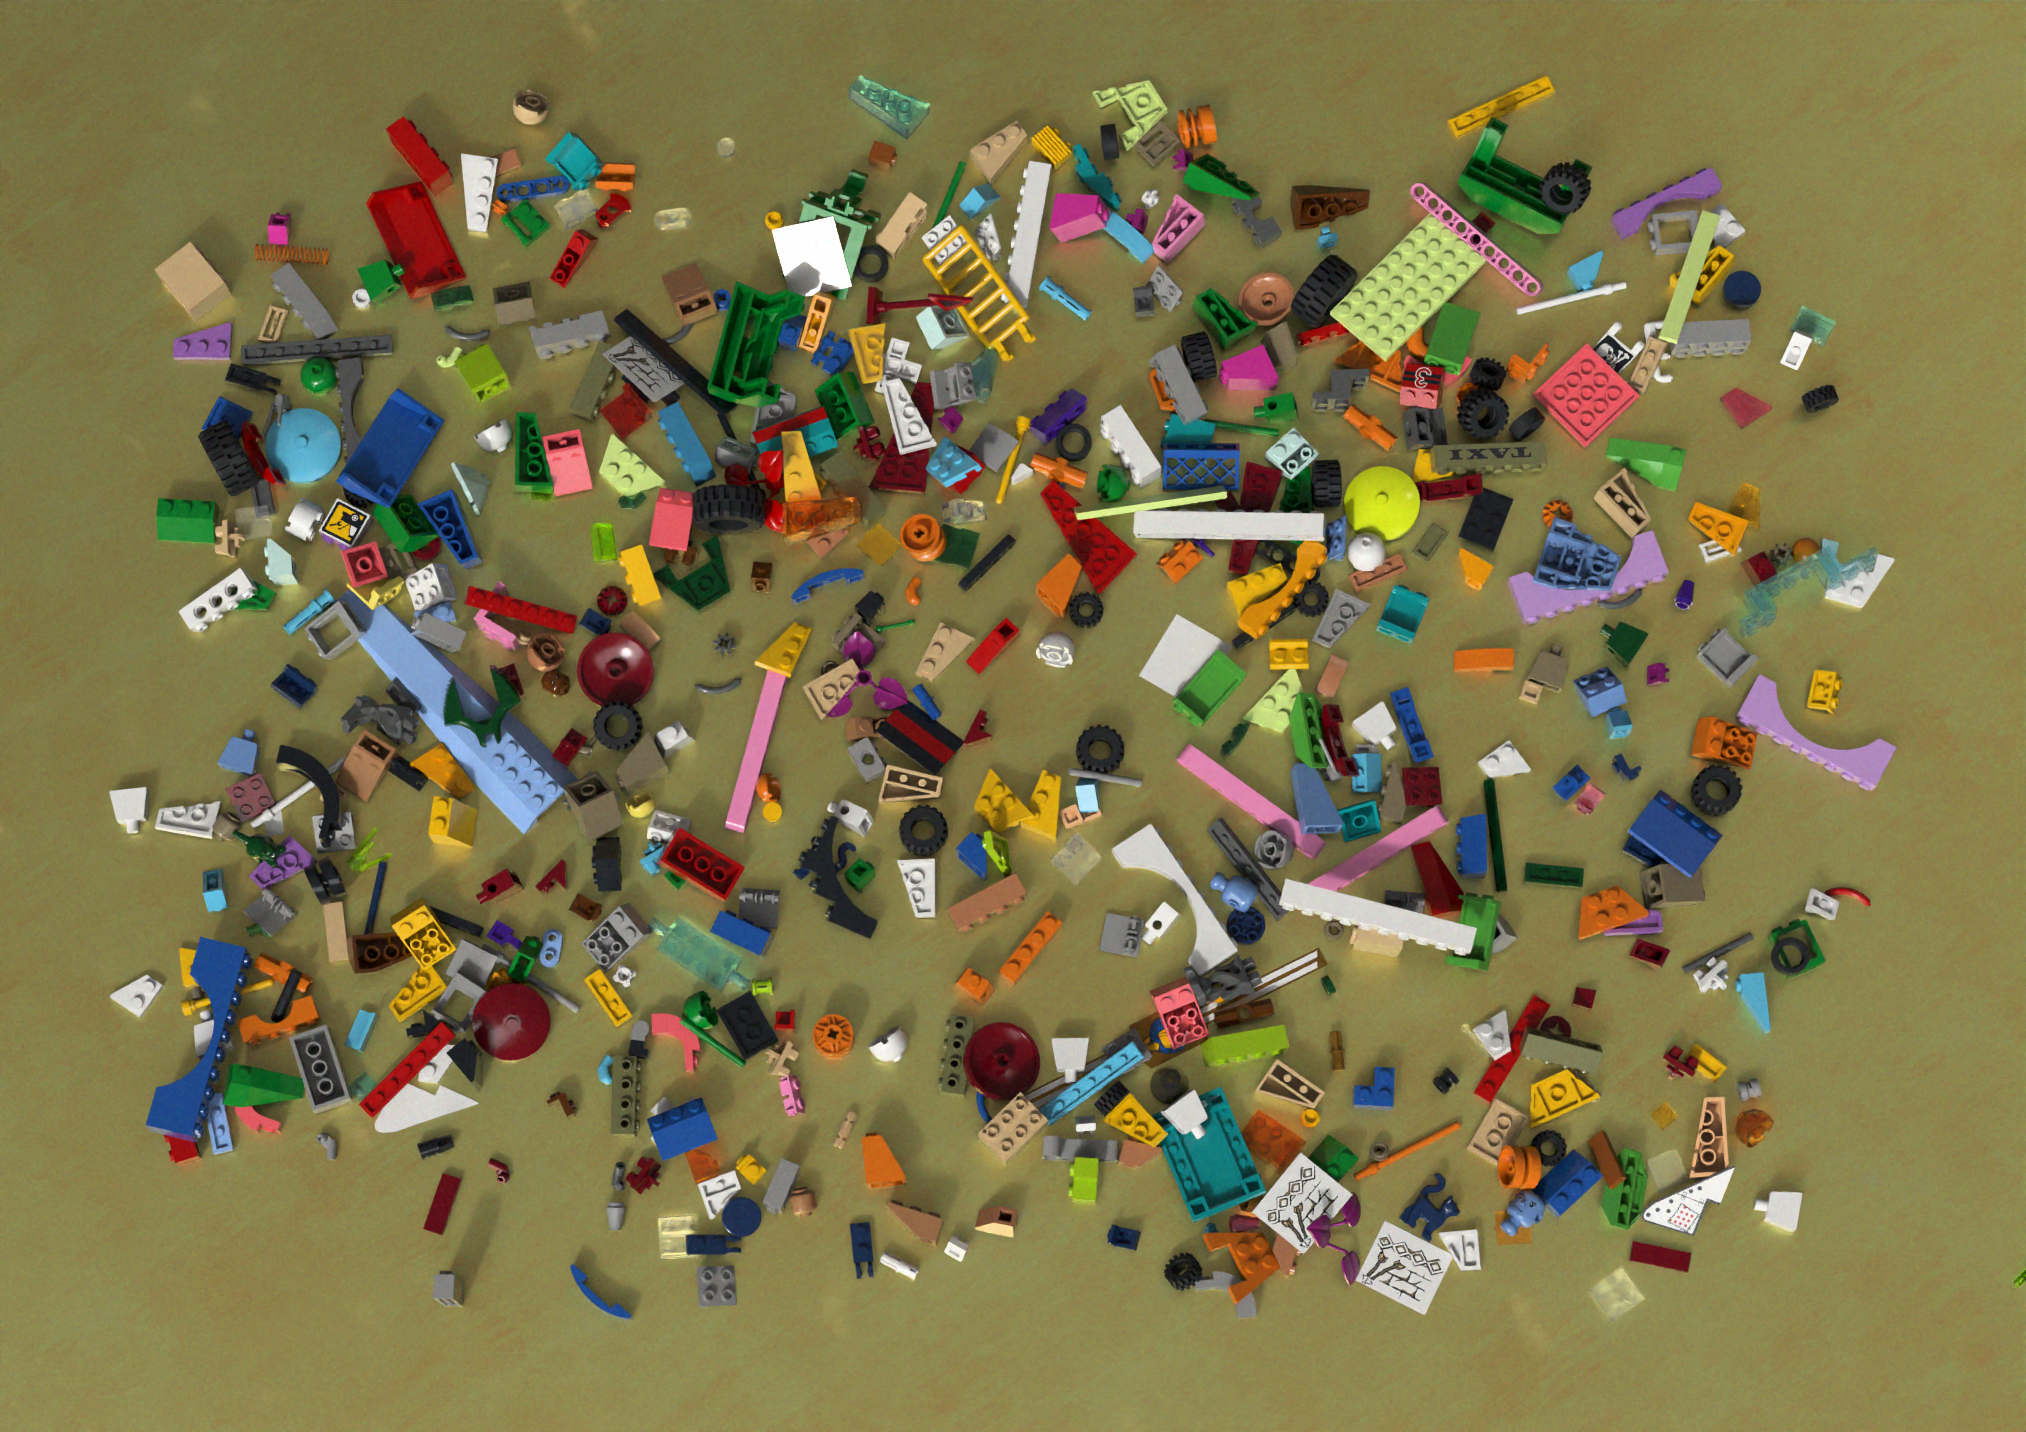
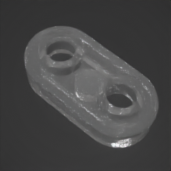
M686 208L661 210L654 217L655 225L660 230L685 228L692 221L691 213ZM683 214L685 218L680 219L679 216ZM661 217L667 218L665 221L660 220Z

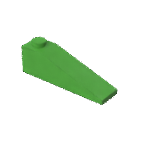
M1610 437L1605 456L1624 468L1627 467L1639 477L1652 482L1651 484L1656 487L1676 491L1687 449Z

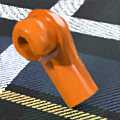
M913 577L905 590L907 601L914 606L921 602V598L916 590L922 581L916 577Z

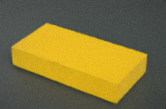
M1695 1043L1684 1058L1685 1061H1687L1690 1055L1697 1058L1699 1063L1696 1069L1714 1083L1727 1068L1726 1065L1697 1043Z

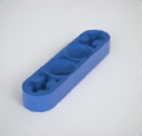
M564 176L507 183L498 187L497 196L503 203L517 202L525 199L530 200L563 195L568 192L570 185L568 179ZM559 182H563V184H566L563 185L562 189H559ZM550 183L553 184V189H554V190H552V191H551ZM540 184L548 186L545 192H539L537 187ZM523 186L529 188V192L526 195L519 193V189ZM513 188H515L517 196H514V194L511 193L513 192ZM503 190H507V197L503 196Z

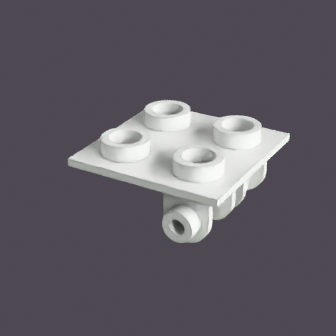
M989 214L976 228V237L989 260L991 258L998 260L1002 254L992 214Z
M949 215L922 236V239L929 250H931L958 226L951 215ZM962 234L934 256L939 265L944 263L967 243Z

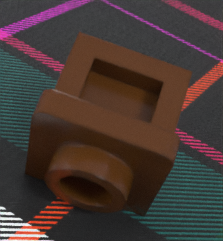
M753 562L751 591L770 592L772 563Z
M578 893L569 911L587 922H594L602 913V905Z
M556 1092L549 1096L550 1099L547 1100V1103L550 1107L560 1102L568 1119L576 1116L574 1111L577 1108L572 1099L568 1100L565 1093Z

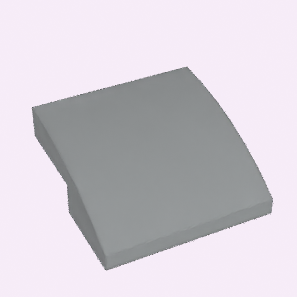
M988 423L969 451L973 452L982 464L998 473L1019 444V441Z
M462 938L445 974L454 978L456 973L460 971L484 987L498 955Z

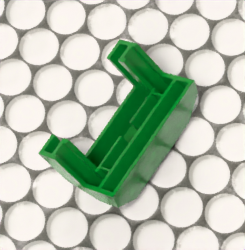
M1492 117L1481 135L1472 158L1460 175L1459 186L1471 201L1537 234L1559 233L1569 215H1565L1564 212L1557 214L1556 210L1553 212L1549 206L1546 207L1544 205L1545 201H1542L1540 198L1542 194H1539L1540 184L1544 178L1496 155L1509 125ZM1578 159L1574 161L1577 168L1580 169L1581 167L1584 169L1583 173H1587L1589 176L1593 167ZM1562 184L1560 188L1563 191L1572 193L1568 186Z
M736 281L707 386L709 394L729 402L758 408L777 403L781 396V385L775 384L767 387L769 383L768 375L773 368L774 354L778 350L777 342L782 330L783 320L800 315L805 307L804 296L788 289L768 295Z

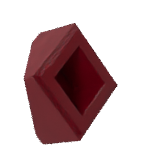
M1576 987L1571 1006L1591 1011L1596 990Z

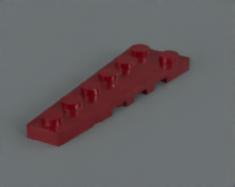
M1247 461L1239 510L1246 512L1263 510L1264 513H1270L1283 471ZM1234 539L1228 568L1229 572L1241 576L1248 575L1260 540Z

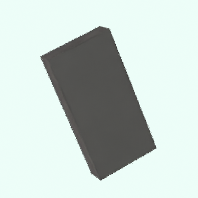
M261 479L256 486L251 488L257 519L276 516L270 482L266 479Z
M398 678L394 679L385 692L397 706L410 707L412 709V717L421 708L420 703Z

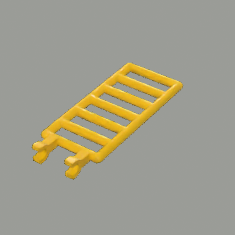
M959 225L922 257L923 262L947 295L957 296L952 289L981 264L985 266L988 273L961 296L971 297L992 278L996 281L999 287L970 312H968L964 305L957 307L988 351L996 348L1002 360L1010 362L1015 357L1002 341L1017 329L1026 343H1032L1037 339L1025 324L1030 317L964 225ZM962 234L967 243L937 268L931 259ZM972 249L977 258L947 283L942 273ZM1004 293L1010 302L979 327L973 318ZM1015 308L1021 317L990 342L984 333Z

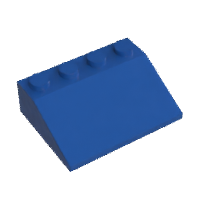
M1661 789L1628 830V833L1689 878L1693 876L1723 836L1715 828L1709 826L1700 817L1693 814L1684 805L1678 803Z

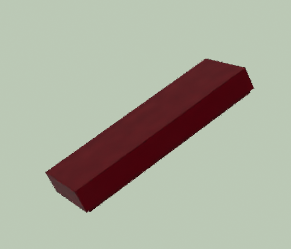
M442 1173L423 1228L424 1230L443 1236L462 1179Z
M1632 1241L1629 1261L1688 1273L1691 1253Z

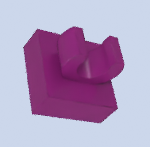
M1186 149L1178 150V155L1172 157L1173 160L1178 161V164L1174 165L1173 168L1177 171L1183 170L1186 172L1189 162L1193 161V154Z
M1136 208L1135 214L1128 213L1125 221L1129 222L1139 233L1144 234L1149 216L1143 209Z
M950 406L949 409L943 410L945 415L942 418L938 417V420L948 432L954 433L964 418L955 408Z
M1659 662L1647 666V685L1654 686L1669 682V679L1665 678V673L1669 672V669L1665 668V663Z

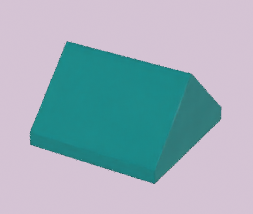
M1375 799L1337 809L1343 821L1340 830L1344 842L1382 832Z

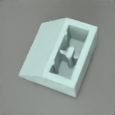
M1292 428L1266 451L1265 459L1274 469L1283 471V475L1292 480L1319 456V453Z
M267 539V545L264 546L265 557H268V564H265L266 575H269V579L273 581L275 586L298 584L297 564L292 556L272 539Z

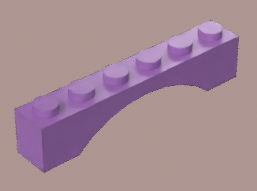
M1712 167L1707 170L1703 168L1692 177L1686 176L1674 186L1673 184L1666 186L1662 192H1653L1646 197L1647 199L1641 202L1640 200L1633 202L1625 210L1624 208L1618 209L1613 213L1611 223L1620 239L1623 240L1637 233L1646 217L1662 204L1683 198L1705 200L1720 193L1722 184Z

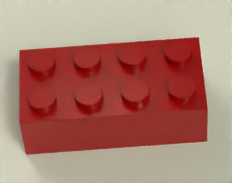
M402 116L386 128L389 139L436 197L453 184L451 179L453 175L449 171L450 167L444 160L441 162L438 152L434 147L430 148L427 144V139L422 133H418L411 119L407 120Z
M680 827L674 829L656 860V863L720 902L727 900L745 868Z

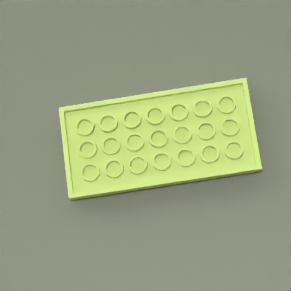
M1430 213L1330 311V315L1386 362L1487 260Z

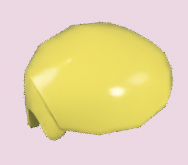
M648 792L636 795L625 802L630 815L637 818L650 815L656 805L653 795H650Z

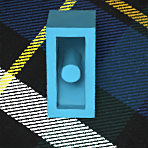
M1602 250L1568 268L1567 275L1577 292L1589 290L1594 286L1603 256Z
M1621 708L1611 709L1606 714L1605 719L1609 739L1628 737L1633 726L1627 710L1621 711Z
M222 868L203 872V895L208 912L221 911L228 908V896Z

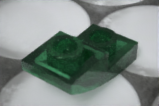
M470 285L449 288L431 294L435 312L452 311L455 306H468L474 303Z
M1248 722L1244 725L1240 723L1235 726L1231 734L1233 741L1228 740L1221 746L1220 755L1224 760L1244 740L1250 726Z

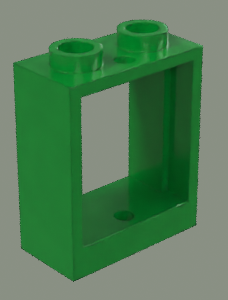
M1798 918L1789 922V926L1786 928L1779 926L1771 930L1772 934L1768 936L1772 948H1774L1779 942L1778 937L1802 927L1815 955V958L1810 959L1805 969L1799 973L1802 974L1823 965L1826 960L1807 920L1800 921ZM1782 948L1779 952L1780 962L1786 967L1793 968ZM1799 974L1792 975V976H1788V975H1785V976H1786V978H1787V980H1788V979H1790V978H1792V977H1795V976H1797V975H1799Z

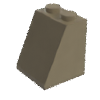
M649 733L643 736L616 770L618 776L615 778L622 792L626 790L629 795L669 774L667 766Z
M598 771L563 787L580 831L588 841L596 839L623 825L614 791Z
M1659 864L1640 872L1644 906L1647 909L1657 910L1691 906L1705 901V890L1703 889L1700 867L1691 878L1671 864Z

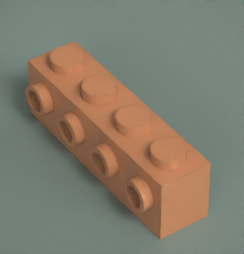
M1014 873L949 907L947 912L957 931L967 932L974 927L975 923L979 921L984 923L994 913L1001 914L1008 910L1007 907L1013 903L1014 905L1025 901L1024 898L1027 897V892L1017 874Z

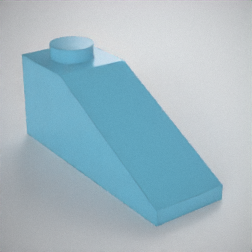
M1764 972L1740 974L1737 977L1738 980H1735L1736 992H1739L1740 998L1763 1033H1768L1771 1030Z

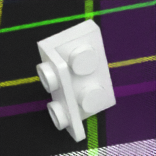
M654 810L648 825L647 839L666 844L674 829L680 827L688 832L691 826V819Z

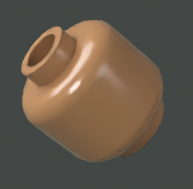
M808 1187L794 1189L793 1193L789 1196L792 1212L800 1214V1217L812 1215L811 1211L817 1207L814 1192L808 1189Z

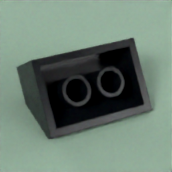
M464 1038L450 1049L447 1055L479 1091L482 1086L484 1061L481 1058L483 1053L472 1040L468 1042Z

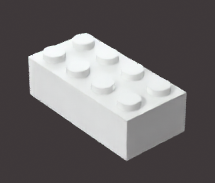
M1119 405L1101 416L1100 432L1105 439L1108 438L1111 442L1110 447L1114 454L1118 453L1121 457L1120 462L1125 470L1128 469L1132 474L1130 477L1135 485L1138 484L1142 489L1160 478L1161 465L1122 406Z

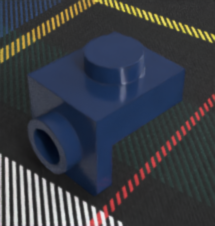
M588 608L578 625L594 635L600 636L609 632L612 620Z
M1622 754L1614 756L1612 768L1616 774L1619 773L1623 781L1626 779L1631 781L1640 776L1641 766L1630 770Z
M1112 1224L1107 1235L1108 1244L1117 1248L1136 1251L1141 1232Z

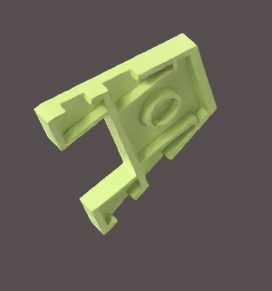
M1150 80L1127 84L1126 87H1111L1105 91L1099 92V90H1095L1092 92L1100 108L1118 100L1132 121L1134 127L1119 134V139L1127 151L1168 112L1167 107Z

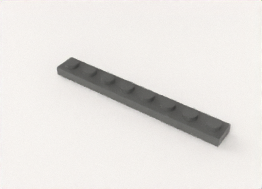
M392 335L241 345L242 365L308 361L314 357L341 359L393 355Z

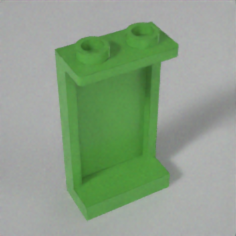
M1446 302L1442 306L1423 364L1444 367L1445 372L1459 375L1480 313Z
M1218 649L1181 693L1173 699V708L1179 714L1184 713L1188 717L1187 720L1196 727L1198 725L1201 728L1246 678L1247 673Z
M1466 892V895L1458 896V899L1463 900L1459 924L1477 928L1470 954L1466 953V955H1459L1453 952V956H1446L1445 963L1458 967L1488 971L1501 902L1495 901L1494 896L1482 895V898L1477 897L1478 894Z

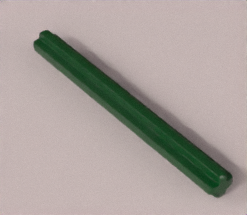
M1494 779L1484 780V791L1497 892L1507 891V881Z

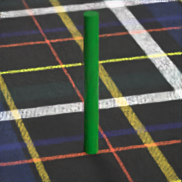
M959 162L932 228L944 220L966 163Z
M1204 419L1205 422L1216 424L1215 428L1276 437L1279 435V429Z
M682 1017L679 1023L741 1068L746 1064L745 1060L694 1025L687 1018Z

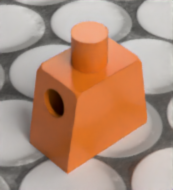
M970 967L966 968L954 983L956 987L982 1006L985 1005L995 992L991 983Z

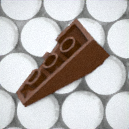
M1315 185L1292 186L1290 205L1294 228L1296 230L1313 229L1319 227L1321 223L1332 222L1340 216H1348L1367 209L1369 189Z
M396 932L351 935L346 940L348 959L355 974L375 973L413 956Z

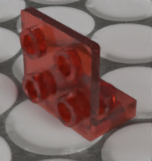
M629 383L622 387L624 393L600 410L601 414L621 439H625L653 418L649 408Z

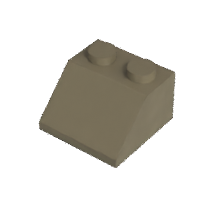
M530 281L493 288L494 305L499 325H510L516 321H529L532 318H536Z
M1283 322L1265 332L1263 340H1261V345H1264L1276 373L1295 368L1297 353L1287 322Z

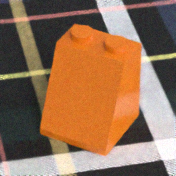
M1069 553L1036 583V595L1061 620L1067 614L1070 602L1082 576V562L1075 555L1072 557Z
M876 1132L866 1133V1137H861L867 1188L907 1185L906 1176L883 1137L877 1135Z

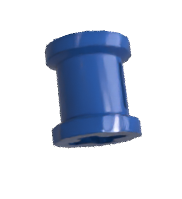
M725 289L717 290L714 294V301L718 310L729 309L731 297L730 293Z

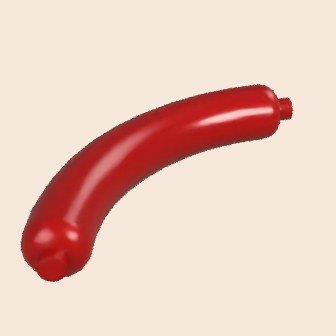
M1837 887L1825 891V894L1829 897L1848 895L1858 899L1865 906H1871L1870 899L1855 889Z

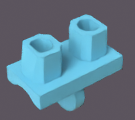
M649 841L647 842L649 848L643 851L646 857L639 861L643 869H646L653 876L660 871L656 860L665 846L662 847L660 842L652 845Z

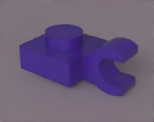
M498 920L487 934L489 939L502 947L509 943L519 950L522 944L519 939L512 936L514 930Z

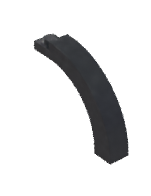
M280 745L276 760L279 769L305 777L322 794L324 817L319 840L323 847H330L331 841L335 839V830L342 831L343 803L337 786L328 770L316 758L300 749Z

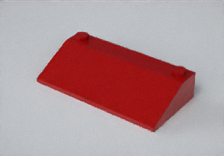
M422 181L376 191L371 194L366 205L394 265L402 263L406 270V273L402 274L400 278L410 299L430 295L466 279L465 272Z

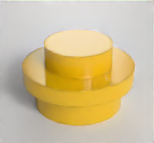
M772 211L766 215L765 224L769 229L774 230L782 227L784 219L781 213Z
M1307 1108L1301 1113L1300 1120L1305 1127L1313 1128L1319 1123L1320 1115L1317 1110Z

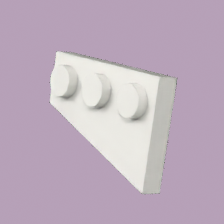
M217 801L205 805L201 803L196 804V806L159 809L155 828L157 830L213 839L214 831L212 825L219 816L222 803Z
M936 859L897 860L915 916L917 918L936 917Z

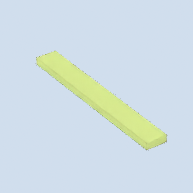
M1702 210L1658 339L1677 344L1720 215Z
M1222 485L1074 507V512L1077 520L1226 499L1227 491Z

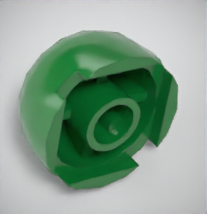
M323 357L309 359L300 371L302 385L310 394L324 396L337 386L338 378L336 377L335 365L328 359Z
M1109 464L1102 465L1104 470L1099 471L1097 478V492H1101V497H1098L1101 502L1121 500L1126 491L1130 489V480L1127 479L1125 471L1120 467Z
M702 990L686 999L682 1017L687 1018L702 1030L711 1029L718 1024L716 1008L714 1006L711 1009L709 1002L712 999L707 992Z

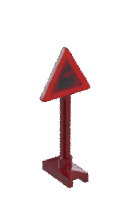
M868 287L866 323L873 325L881 324L882 313L890 310L925 308L937 305L943 310L949 311L973 302V297L928 293L929 299L887 302L883 301L882 291L876 287Z

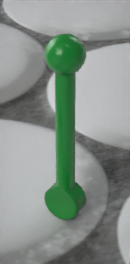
M911 619L887 626L878 625L876 631L881 633L886 629L913 625L915 620Z

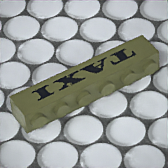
M1545 441L1433 445L1429 451L1431 472L1438 475H1445L1449 472L1465 474L1467 471H1474L1477 474L1485 473L1486 471L1501 473L1505 470L1521 472L1523 469H1530V471L1536 472L1542 470L1547 464Z

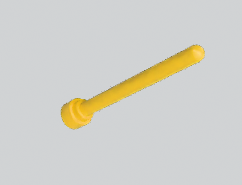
M1018 416L1015 423L1017 425L1015 439L1019 441V444L1008 458L996 497V502L999 504L1004 500L1024 432L1031 425L1030 422L1032 420L1023 416Z
M269 978L246 985L245 988L241 989L240 995L272 986L274 981ZM209 997L196 1001H189V999L181 1001L185 1016L193 1014L197 1008L211 1004Z

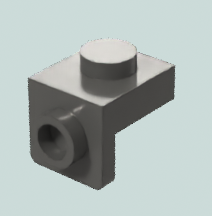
M1141 286L1133 288L1136 317L1155 315L1152 287Z

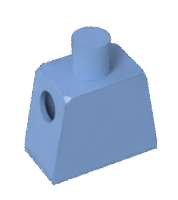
M245 729L242 739L232 736L217 764L221 768L250 777L256 775L260 755V746L253 743L256 733Z

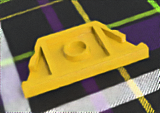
M990 769L974 804L975 809L998 833L1006 830L1008 827L1019 825V822L1025 819H1034V814L996 772Z
M1563 1070L1531 1085L1530 1127L1533 1129L1600 1098V1096L1569 1070Z

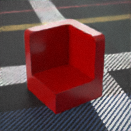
M791 1009L790 1012L776 1011L775 1032H795L796 1013L794 1009Z

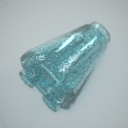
M985 349L971 363L976 400L980 403H986L992 392L998 354L991 349Z

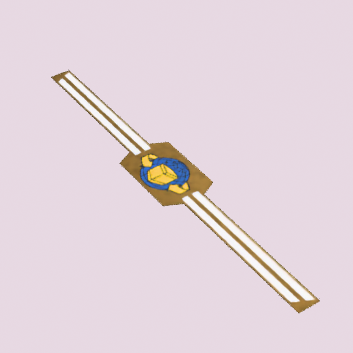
M1317 948L1261 976L1263 983L1253 987L1254 994L1236 995L1222 1003L1209 1002L1200 1006L1199 1009L1207 1030L1208 1024L1215 1021L1214 1012L1252 1003L1328 965L1320 949ZM1157 1012L1129 1026V1031L1133 1028L1136 1029L1153 1056L1149 1058L1150 1061L1144 1062L1151 1069L1208 1040V1036H1205L1173 1050ZM1104 1054L1086 1063L1085 1072H1077V1081L1108 1059L1107 1056ZM1064 1074L1024 1094V1096L1039 1109L1074 1083H1065Z

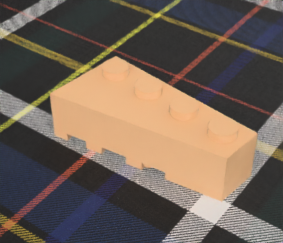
M1724 1097L1704 1098L1689 1180L1705 1179L1729 1168Z

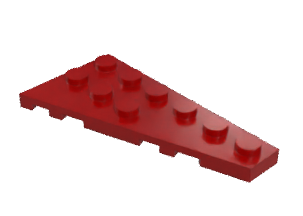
M1052 480L1040 493V496L1073 553L1082 562L1081 566L1098 596H1100L1137 557V553L1097 518L1077 520L1074 507L1082 505Z

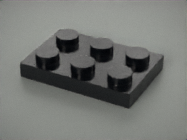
M1483 488V493L1475 495L1458 539L1493 552L1514 499Z
M751 991L716 1010L745 1061L779 1042Z

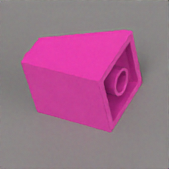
M1056 193L1050 230L1060 242H1066L1106 227L1107 220L1110 219V210L1098 195Z
M1260 345L1221 363L1219 379L1221 384L1226 385L1228 390L1277 389L1279 377L1264 345Z

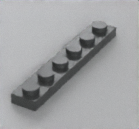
M1222 817L1219 818L1207 829L1208 833L1244 878L1250 879L1258 887V897L1276 920L1282 919L1289 912V910L1283 909L1282 905H1279L1282 893Z

